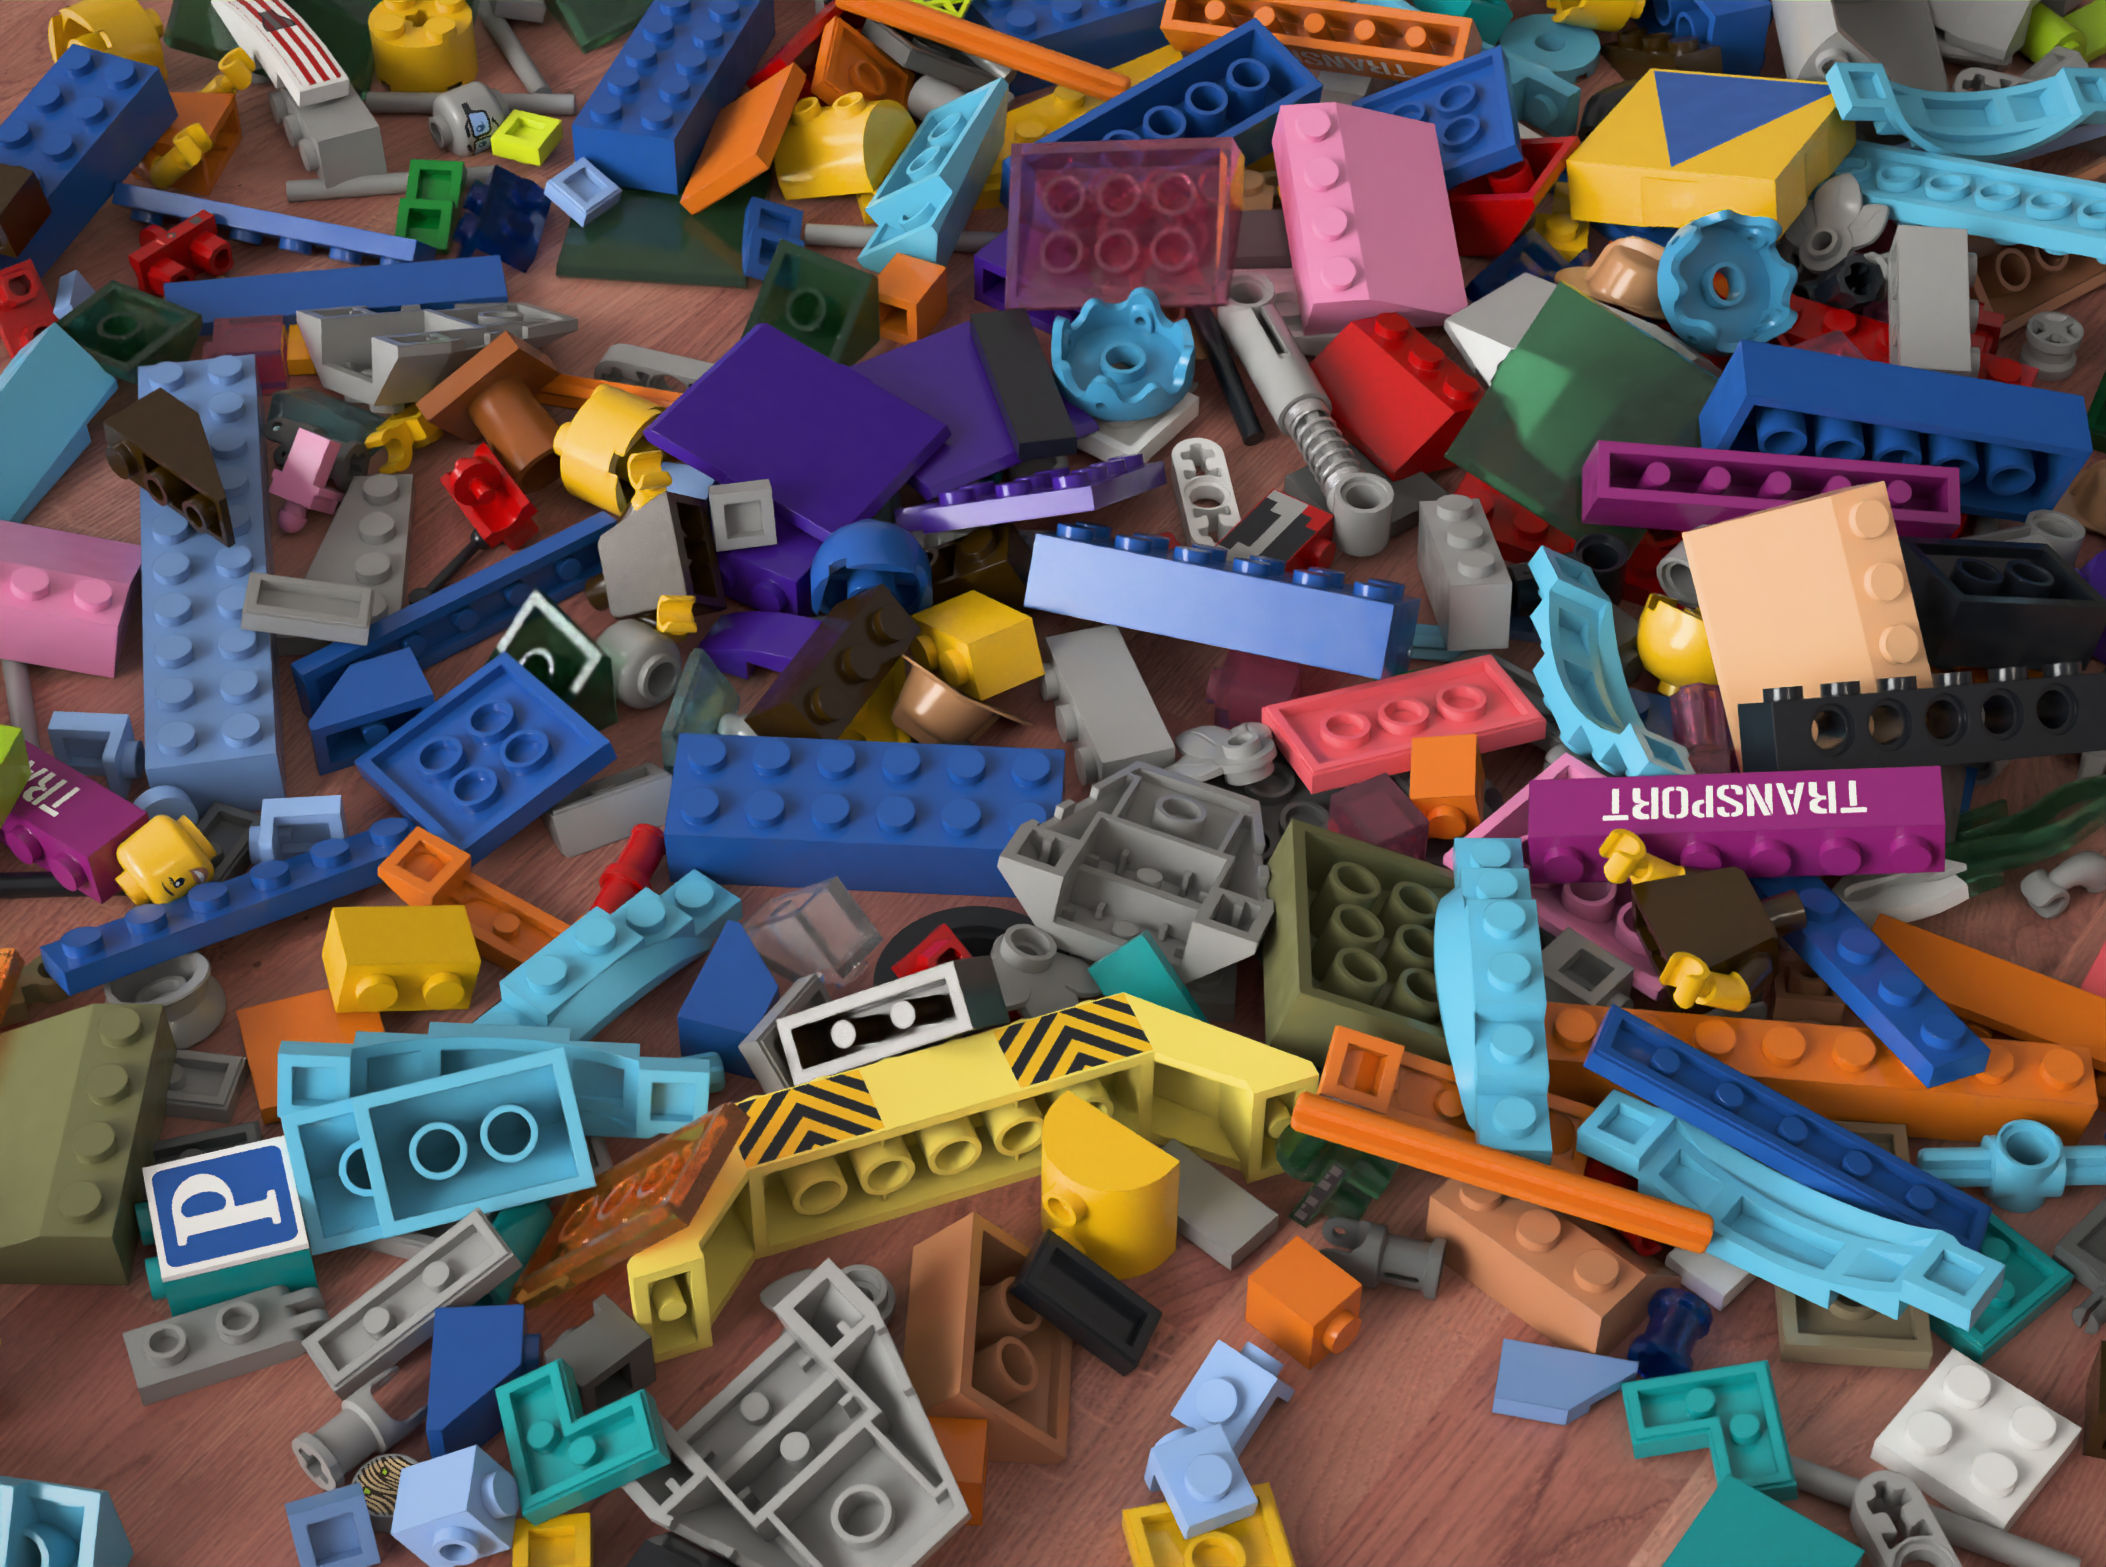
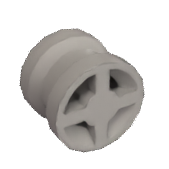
M2046 311L2033 315L2027 324L2025 332L2027 342L2022 346L2019 363L2039 368L2037 379L2060 381L2068 378L2075 369L2077 361L2075 351L2081 346L2084 334L2082 324L2065 313Z

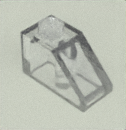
M837 876L768 899L741 924L768 969L793 983L799 978L816 973L823 985L834 983L837 988L851 983L869 967V962L865 957L884 940Z

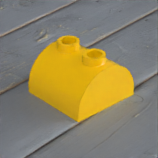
M860 92L843 95L832 106L821 107L816 97H808L797 101L774 156L777 180L785 200L874 192L888 175L917 131L909 112L894 100L865 102Z
M1066 1090L1049 1108L1042 1126V1233L1047 1229H1051L1118 1280L1141 1276L1164 1263L1176 1251L1180 1161Z

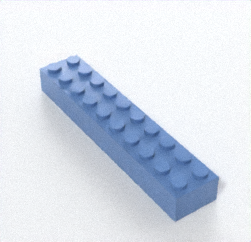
M255 354L240 356L222 355L213 359L185 362L167 361L156 365L139 366L138 400L161 387L199 413L227 498L235 544L228 548L208 533L196 531L185 517L167 505H159L146 490L140 487L145 771L149 788L162 785L181 788L189 795L198 812L199 819L205 815L215 801L250 812L261 811L262 799L287 798L279 653L276 643L277 634L241 629L242 610L250 572L274 575L270 493L268 492L267 440L263 433V428L266 424L265 407Z

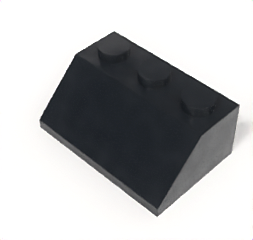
M1898 536L1929 665L1942 670H1954L1956 667L1997 669L2027 666V669L2043 673V664L2082 661V671L2086 670L2106 626V600L2048 544Z

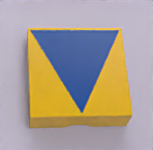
M1650 68L1567 158L1571 220L1638 227L1681 228L1692 220L1718 211L1731 209L1742 215L1769 217L1777 221L1782 227V234L1776 240L1778 241L1806 207L1807 200L1812 191L1832 175L1856 145L1855 121L1841 119L1828 82Z

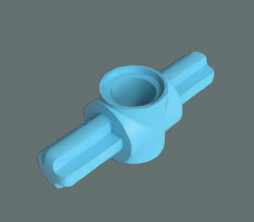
M2027 1119L2006 1123L2001 1127L1997 1135H1985L1981 1140L1980 1147L1923 1148L1917 1154L1916 1165L1918 1168L1953 1187H1982L1986 1198L1990 1199L2000 1208L2015 1213L2035 1211L2044 1204L2046 1198L2061 1197L2065 1185H2106V1145L2063 1146L2059 1135L2055 1134L2050 1128L2042 1123Z

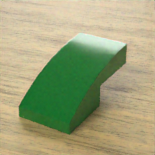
M410 160L406 197L399 200L395 236L418 240L437 248L436 254L449 255L460 219L468 171L464 162Z

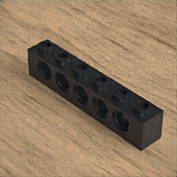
M2082 661L2043 664V677L2028 678L2027 666L1987 669L1988 682L1973 683L1972 671L1932 674L1933 687L1917 688L1916 676L1876 679L1877 692L1861 693L1860 681L1820 684L1821 697L1813 698L1803 697V686L1762 689L1763 702L1738 704L1743 773L1949 766L2106 750V672L2083 674ZM2037 704L2039 705V717L2037 714ZM1982 708L1984 709V712H1985V721H1984V723H1983V721H1982ZM1927 711L1930 717L1929 729L1926 726ZM1870 716H1872L1874 721L1873 735H1871L1869 730ZM1814 720L1818 727V736L1816 742L1814 741L1812 736V724Z

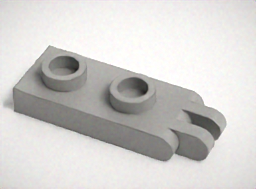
M276 1285L122 1333L143 1406L300 1357L306 1352L301 1342L330 1320L328 1312L323 1310L325 1302L321 1291L315 1287H308L290 1293L288 1287Z

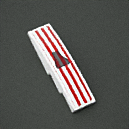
M211 0V4L238 46L243 48L255 62V70L264 68L276 89L286 87L299 108L349 95L348 76L314 31L283 0Z

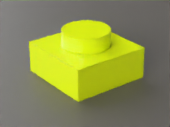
M514 109L491 136L492 154L516 160L522 164L541 166L563 138L562 120Z

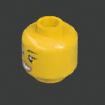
M159 814L122 842L117 848V860L124 872L116 877L115 881L136 906L148 904L150 901L158 905L170 903L187 895L191 888L213 880L215 872L211 860L218 854L206 837L185 815L175 820L168 815Z

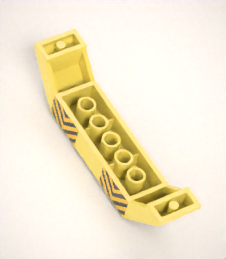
M1121 992L1097 1000H1086L1073 1007L1031 1019H1020L1010 1025L968 1037L954 1038L943 1044L902 1056L887 1057L877 1063L832 1076H821L810 1082L766 1095L748 1097L741 1102L721 1107L695 1150L696 1152L702 1149L696 1169L687 1173L690 1159L676 1183L729 1155L726 1162L668 1195L627 1263L633 1319L652 1338L655 1364L713 1346L711 1326L755 1260L1041 1175L1042 1126L1044 1118L1052 1104L1066 1090L1149 1142L1165 1146L1174 1138L1202 1159L1241 1171L1247 1184L1310 1165L1314 1136L1295 1131L1291 1127V1116L1297 1097L1301 1092L1307 1091L1317 1094L1319 1073L1312 1061ZM738 1129L733 1148L724 1153L729 1133ZM720 1139L715 1158L706 1162L711 1143ZM696 1182L686 1201L700 1188L695 1199L664 1231L660 1218L670 1203L673 1211L685 1188Z

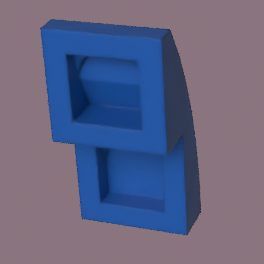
M754 196L751 197L745 210L742 239V269L744 276L797 290L800 284L805 241L800 240L803 219L802 210Z

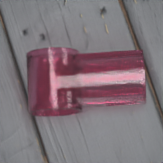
M1699 682L1681 686L1677 693L1670 696L1674 742L1686 747L1689 752L1688 760L1695 773H1740L1719 685H1708Z

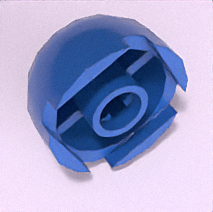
M863 519L847 524L825 538L812 560L810 574L812 610L817 616L819 609L828 615L837 603L882 583L909 615L928 609L933 604L932 573L928 555L912 533L898 525L875 519Z

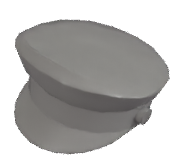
M197 950L104 984L106 996L104 1003L163 1004L177 1049L188 1050L203 1042L220 1025L226 1010L224 990L220 983L210 974L211 965L209 960Z

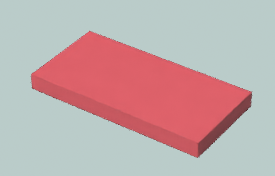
M1491 654L1262 707V724L1272 729L1274 735L1272 740L1311 794L1410 771L1412 738L1477 734L1481 754L1546 738L1547 720Z

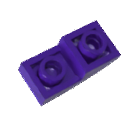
M746 611L721 615L692 653L693 663L746 680L749 679L757 666L782 673L822 621L789 613L771 611Z

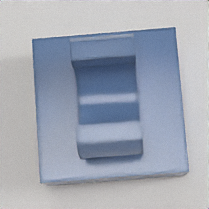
M360 1482L285 1504L300 1567H368L381 1563Z

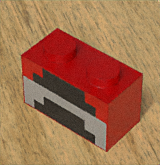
M1273 488L1215 547L1227 549L1226 560L1234 561L1235 557L1250 559V555L1286 561L1285 572L1294 573V569L1309 570V567L1329 569L1336 553V544L1332 542L1334 515Z

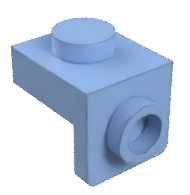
M53 711L47 730L55 758L83 775L106 776L109 790L127 800L133 779H140L142 777L145 765L144 745L142 741H135L129 714Z
M342 796L262 799L260 826H250L249 852L252 865L268 860L283 861L310 851V848L320 841L349 837Z
M1218 1339L1170 1415L1186 1426L1195 1428L1196 1432L1220 1423L1238 1459L1277 1396L1289 1402L1296 1390L1277 1378L1284 1364L1254 1344L1247 1341L1239 1353Z
M1220 1423L1197 1432L1193 1427L1177 1429L1162 1437L1155 1444V1447L1151 1448L1144 1480L1150 1492L1162 1490L1185 1540L1254 1515L1258 1500Z

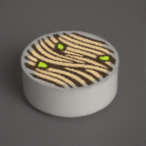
M385 1454L369 1460L355 1474L352 1484L361 1483L373 1530L391 1533L401 1469L418 1464L419 1462L402 1454Z

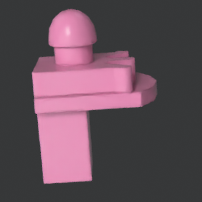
M303 428L298 429L283 470H273L271 475L273 480L268 491L286 499L283 509H279L277 519L280 528L286 533L291 534L298 532L304 527L308 520L305 518L308 509L334 515L338 502H342L345 495L326 486L342 444Z

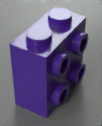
M774 514L777 544L716 552L725 596L760 611L789 613L809 617L814 612L811 602L810 574L812 560L822 545V541Z

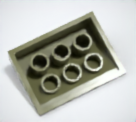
M1292 818L1267 863L1270 875L1267 895L1268 899L1273 900L1274 914L1271 924L1262 939L1266 1045L1312 1061L1315 1067L1323 1069L1334 1028L1340 1025L1405 1046L1404 1051L1446 1065H1452L1443 1031L1436 991L1434 930L1438 904L1442 897L1455 888L1454 871Z
M93 1003L0 1034V1284L129 1285L140 1235L135 1204L143 1202L145 1183L142 1168L153 1166L155 1163L153 1148L155 1142L160 1141L167 1108L166 1097L168 1090H171L170 1080L174 1063L177 1062V1048L163 1004Z

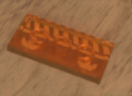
M732 1101L728 1104L724 1103L594 1177L595 1187L571 1192L514 1285L511 1296L520 1304H524L525 1308L530 1311L688 1227L745 1129L750 1117Z

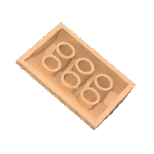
M1885 481L1836 489L1682 533L1740 773H1743L1738 704L1763 702L1762 689L1803 686V697L1813 698L1821 697L1820 684L1860 681L1861 693L1877 692L1876 679L1916 676L1917 688L1933 687L1932 675ZM1927 711L1926 726L1929 729L1930 717ZM1870 716L1869 720V730L1871 735H1873L1874 732V721L1872 716ZM1814 720L1812 724V736L1814 741L1816 742L1818 736V727Z

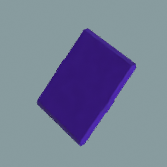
M970 321L850 366L851 369L871 379V382L947 424L952 435L906 482L926 500H934L939 498L938 493L959 489L960 486L973 484L1029 461L1018 459L970 333ZM1060 394L1077 435V440L1100 430L1094 418L1085 411L1070 404Z
M767 323L755 325L643 430L648 442L721 484L769 479L772 488L774 514L824 542L828 535L847 524L863 519H871L952 435L947 424L871 382V379L850 367L836 363Z

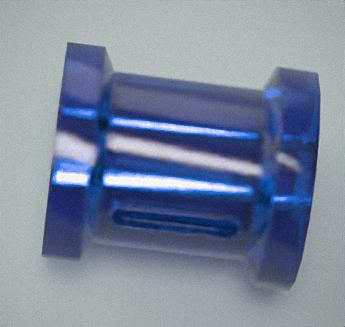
M1667 1287L1659 1289L1652 1295L1648 1304L1647 1312L1650 1317L1648 1326L1644 1334L1638 1335L1632 1340L1627 1354L1628 1360L1639 1362L1637 1373L1645 1379L1692 1372L1694 1362L1690 1355L1696 1341L1704 1338L1709 1333L1714 1318L1709 1306L1695 1294L1680 1288Z

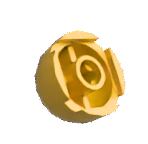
M1650 593L1639 619L1636 649L1644 668L1660 679L1656 690L1668 697L1692 702L1695 694L1709 697L1720 696L1721 692L1700 608L1696 607L1694 610L1685 607L1682 611L1676 608L1679 600L1657 593Z

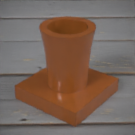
M507 330L415 403L428 422L471 444H474L484 436L491 450L526 495L548 486L561 477V456L557 455L553 448L554 438L560 426L534 397V394L561 373L548 355Z

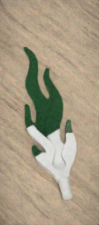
M2106 774L2065 783L2046 793L2032 805L2011 816L2008 815L2005 799L1996 800L1984 806L1960 813L1955 842L1945 844V872L1844 875L1832 891L1870 929L1879 913L1906 923L1939 914L1969 898L2004 885L2003 871L2039 862L2064 852L2106 824ZM1781 936L1778 937L1780 945L1786 951L1793 949Z

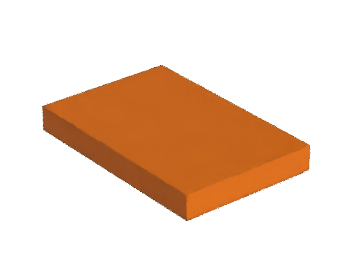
M795 62L719 110L679 202L691 215H697L770 168L806 80V74Z

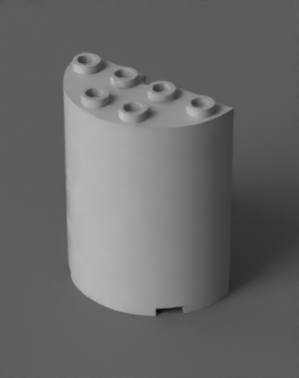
M1770 0L1787 79L1827 82L1825 76L1836 62L1882 63L1888 79L1893 82L1928 91L1950 92L1928 0ZM1855 121L1856 140L1890 146L1909 141L1903 135H1877L1872 121Z

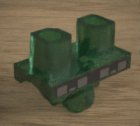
M1291 1124L1282 1131L1275 1145L1276 1159L1282 1169L1297 1180L1312 1182L1288 1216L1305 1228L1308 1227L1319 1212L1328 1218L1342 1217L1359 1221L1372 1198L1377 1200L1387 1188L1399 1165V1162L1297 1132L1291 1127Z

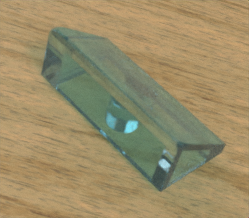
M311 387L273 392L267 422L278 417L296 422H305L325 429L329 437L346 443L356 440L365 443L366 438L371 433L377 432L376 428L387 420ZM276 426L273 430H279L281 426ZM383 446L371 448V457Z
M694 648L693 652H690L660 733L664 770L672 774V777L679 733L719 734L718 726L721 717L727 713L736 714L740 705L739 695L735 688L703 649Z

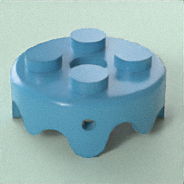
M1726 209L1690 221L1677 230L1668 241L1659 261L1657 273L1658 297L1663 314L1669 325L1683 342L1701 353L1715 357H1731L1741 339L1766 343L1785 333L1795 324L1798 314L1790 308V297L1797 281L1798 272L1794 265L1787 263L1781 258L1776 249V240L1782 234V227L1777 221L1769 217L1742 215L1731 209ZM1716 271L1720 272L1728 282L1729 293L1726 300L1721 299L1714 290L1713 278Z
M1146 287L1135 288L1127 300L1116 304L1106 303L1098 298H1091L1086 301L1080 314L1071 324L1070 320L1065 317L1057 316L1055 318L1051 344L1052 376L1060 395L1070 404L1085 411L1087 414L1107 422L1139 421L1155 417L1170 410L1185 397L1191 388L1195 373L1196 349L1190 324L1185 318L1175 323L1166 318L1162 312L1158 297L1152 290ZM1121 362L1124 365L1133 368L1121 370L1116 369L1111 365Z

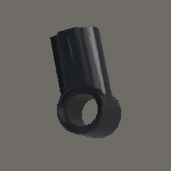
M1863 254L1844 258L1814 280L1796 283L1792 294L1862 315L1864 307L1876 300V293L1879 287L1885 283L1880 265L1873 264Z
M1599 532L1582 536L1575 543L1573 552L1564 553L1563 555L1589 566L1601 589L1609 596L1611 602L1618 606L1621 603L1628 561L1627 546L1621 539L1612 534ZM1529 561L1506 566L1512 581L1511 612L1513 617L1531 615L1542 601L1538 594L1539 586L1528 566Z

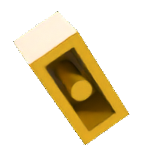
M975 590L910 615L921 629L911 642V650L916 663L941 681L979 701L988 699L1045 674L1032 617Z
M465 905L332 907L321 954L336 1013L469 1009L481 965V959Z

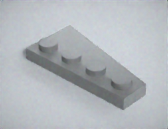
M413 474L354 476L304 578L375 589L371 624L406 607L416 495ZM277 634L276 636L279 656L309 655L334 643V641Z

